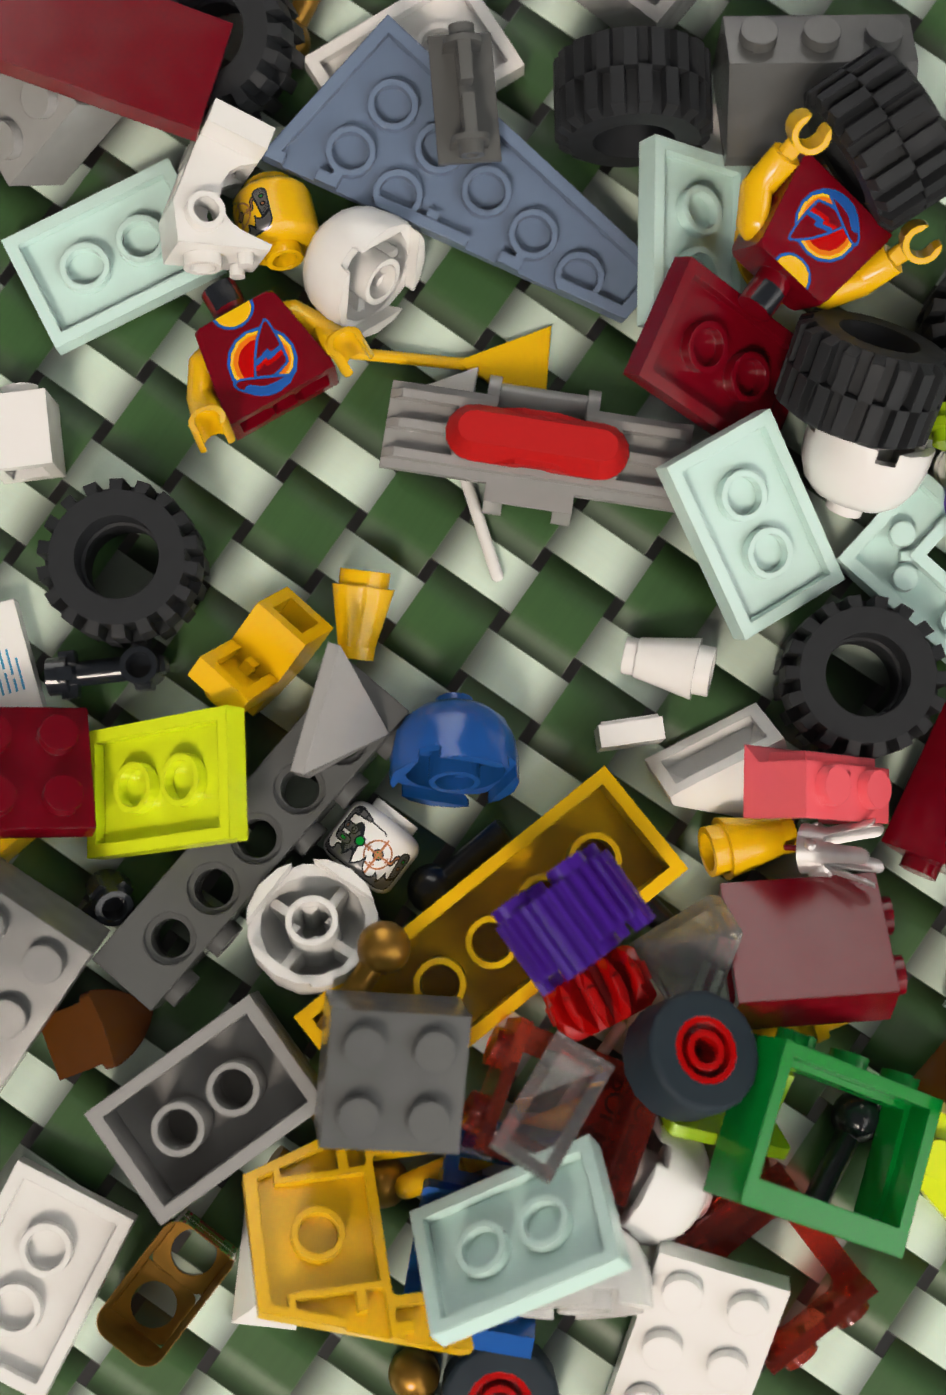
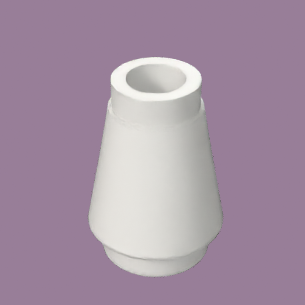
M628 636L622 656L621 674L631 675L633 678L688 700H691L692 694L707 697L713 678L717 647L703 645V638L641 637L639 639Z

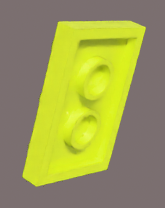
M222 705L89 731L97 828L92 837H87V859L109 860L248 841L245 713L243 707Z

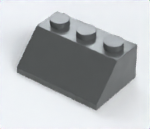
M909 14L723 16L711 72L724 166H755L775 142L783 143L788 138L785 131V122L789 114L795 109L804 108V93L875 45L886 49L900 59L917 78L918 57ZM805 124L799 132V138L801 139L812 136L808 124ZM820 153L812 155L821 165H826Z

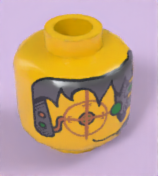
M262 172L248 179L233 200L232 209L235 225L243 231L272 244L270 251L259 265L268 266V268L275 271H286L302 263L306 249L313 235L319 229L312 196L304 183L289 177L283 172Z

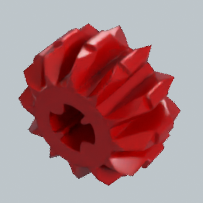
M621 945L610 950V952L569 981L565 980L555 990L544 997L542 996L547 1007L545 1012L552 1026L557 1027L563 1040L579 1042L646 1009V1007L652 1005L657 992L651 982L653 977L645 961L640 960L634 946Z

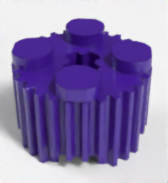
M595 843L590 844L582 851H577L545 874L553 885L551 888L547 889L541 880L528 890L517 894L492 913V916L499 924L495 929L543 997L555 990L565 980L569 981L630 935L631 933L625 926V922L628 921L634 931L637 932L656 917L609 850L606 849L601 852Z

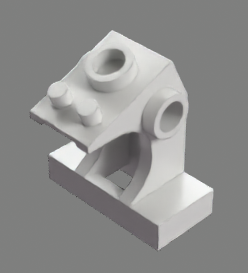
M218 98L214 100L203 119L196 142L190 141L177 169L176 181L159 221L163 264L183 266L184 271L195 275H211L221 270H229V278L232 280H242L245 278V272H253L270 251L272 244L243 231L233 224L226 215L225 205L220 198V194L234 199L267 151L275 127ZM208 211L211 213L213 221L208 222Z

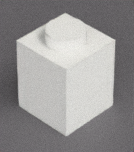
M12 383L2 386L0 388V481L4 484L66 477L59 404L45 388L39 389L38 385L33 383Z

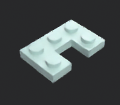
M927 473L918 490L895 509L878 513L836 559L841 571L871 598L874 595L889 598L887 607L892 609L902 603L913 609L914 612L909 620L915 625L926 620L934 630V632L925 637L931 648L942 644L946 655V571L927 555L946 534V513L944 508L946 489ZM945 657V658H943V659H941V660L946 664V657Z

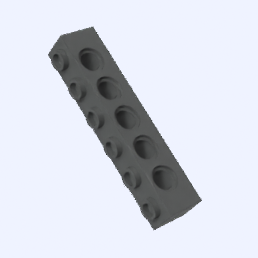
M351 661L349 662L389 734L359 750L354 756L343 759L314 775L319 783L317 799L306 808H294L287 801L285 790L289 780L295 776L290 769L307 715L306 711L246 780L248 828L258 821H267L273 826L277 840L271 853L262 858H255L247 852L244 841L186 849L92 958L95 963L150 1011L162 1007L166 1001L173 1007H176L200 980V977L193 971L194 968L209 951L216 957H219L242 931L243 927L236 920L248 907L258 885L277 868L282 867L294 852L303 859L327 832L328 829L320 822L336 804L345 810L367 786L370 780L362 773L378 755L386 761L390 759L396 732L404 718L410 713ZM220 869L230 876L234 890L231 899L225 905L214 907L203 897L202 884L209 873ZM172 919H177L184 923L190 933V944L187 950L180 956L168 954L160 943L161 929Z

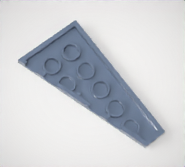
M388 14L269 144L267 151L261 158L263 162L358 205L373 206L395 214L406 220L411 225L410 227L420 233L621 324L637 307L638 246L499 117L501 162L438 166L429 53Z

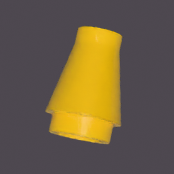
M340 568L339 582L332 583L337 642L348 659L374 661L375 648L395 591L389 589V573Z
M715 817L711 825L700 827L698 831V846L702 863L708 875L711 877L723 875L725 879L732 880L776 858L795 853L796 851L784 850L783 846L785 844L796 845L798 833L792 818L747 819L743 817Z

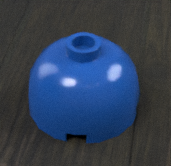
M451 692L439 695L435 701L425 703L406 716L398 728L390 755L389 783L392 788L398 783L402 784V797L407 800L429 806L469 807V799L465 794H481L488 792V803L499 801L512 794L519 784V756L516 740L504 717L485 704L474 701L471 696L464 693Z

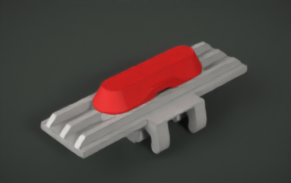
M497 375L490 376L487 394L393 380L379 468L486 484L482 507L483 514L501 516L502 504L550 511L552 512L550 524L569 527L574 498L675 513L655 468L691 448L694 425L600 411L602 391L589 390V395L586 396L503 383V376Z

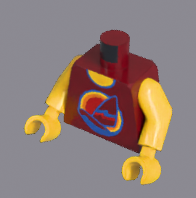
M798 108L789 114L785 122V131L788 138L783 143L775 142L740 184L736 219L739 235L732 247V253L734 258L753 275V278L739 295L738 303L749 315L761 321H769L782 303L793 311L811 307L829 310L862 298L902 272L901 264L907 260L918 265L928 264L938 257L942 249V243L939 239L930 242L922 250H912L909 248L911 238L929 226L923 219H913L906 222L898 235V244L892 248L886 245L892 234L880 227L873 215L812 156L822 152L831 141L832 130L828 123H821L811 137L799 138L801 128L807 124L812 116L808 108Z
M229 277L211 284L202 293V299L214 320L202 326L194 333L199 349L192 354L188 362L186 401L191 414L188 426L201 453L208 452L205 443L213 435L224 434L228 443L231 444L235 441V437L237 441L339 384L336 368L331 358L344 377L351 376L353 371L347 363L351 357L357 354H365L370 360L374 357V353L361 331L356 327H341L328 320L318 310L296 299L282 302L272 290L265 291L247 301L235 280Z

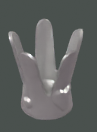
M875 818L830 827L824 826L820 822H814L813 824L802 823L798 830L796 845L785 844L783 846L786 851H796L799 872L801 874L807 873L811 877H832L837 875L875 888V883L841 870L881 873L885 869L883 862L870 857L866 849L840 844L875 838L883 834L885 827L881 824H874Z

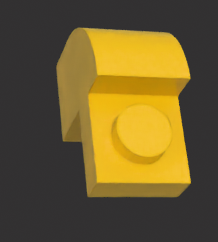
M287 586L257 602L233 638L200 656L187 675L204 690L206 697L214 705L243 707L244 713L248 711L254 716L272 702L305 667L333 630V627Z

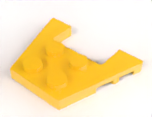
M315 1140L244 1174L242 1177V1188L257 1318L459 1356L471 1354L474 1349L472 1335L445 1347L431 1338L423 1291L396 1295L391 1287L373 1162L433 1153L319 1148L318 1140Z

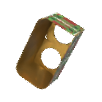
M185 1208L159 1232L100 1309L96 1319L98 1332L135 1364L142 1367H151L158 1364L232 1269L238 1248ZM188 1229L195 1230L217 1248V1256L213 1266L207 1272L200 1275H188L181 1272L172 1260L171 1249L174 1240L180 1233ZM152 1253H153V1256H152V1257H153V1261L149 1258ZM150 1281L162 1282L169 1286L174 1292L177 1301L174 1317L169 1323L159 1328H148L141 1325L134 1318L131 1311V1300L134 1292L142 1284ZM194 1294H200L201 1297L195 1304Z

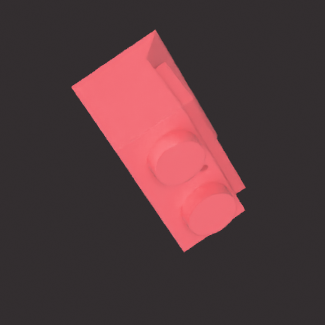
M744 744L743 818L818 819V822L826 825L861 822L875 818L874 824H889V802L892 794L889 769L875 767V759Z

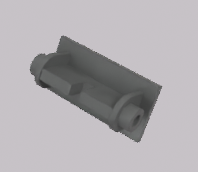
M469 21L451 23L448 26L449 35L427 36L438 166L501 162L491 32L475 33L474 23Z

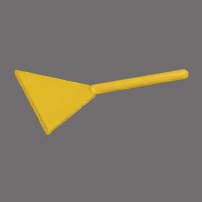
M551 326L466 358L371 349L374 353V357L371 360L365 354H357L350 359L465 371L478 367L477 377L489 383L491 375L503 376V383L547 389Z

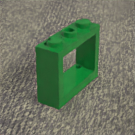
M778 1027L775 1037L754 1034L759 1060L754 1084L740 1103L725 1111L703 1191L851 1243L903 1258L944 1100L918 1091L920 1080L913 1078L912 1075L888 1068H881L880 1075L867 1071L870 1060L864 1056L838 1048H830L828 1055L816 1051L817 1038L811 1035H805L784 1027ZM790 1071L882 1106L853 1212L760 1179Z

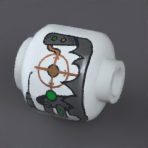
M377 798L373 804L357 801L350 806L326 837L324 850L334 862L351 868L369 886V889L376 893H388L418 856L419 845L413 837L418 828L380 798Z

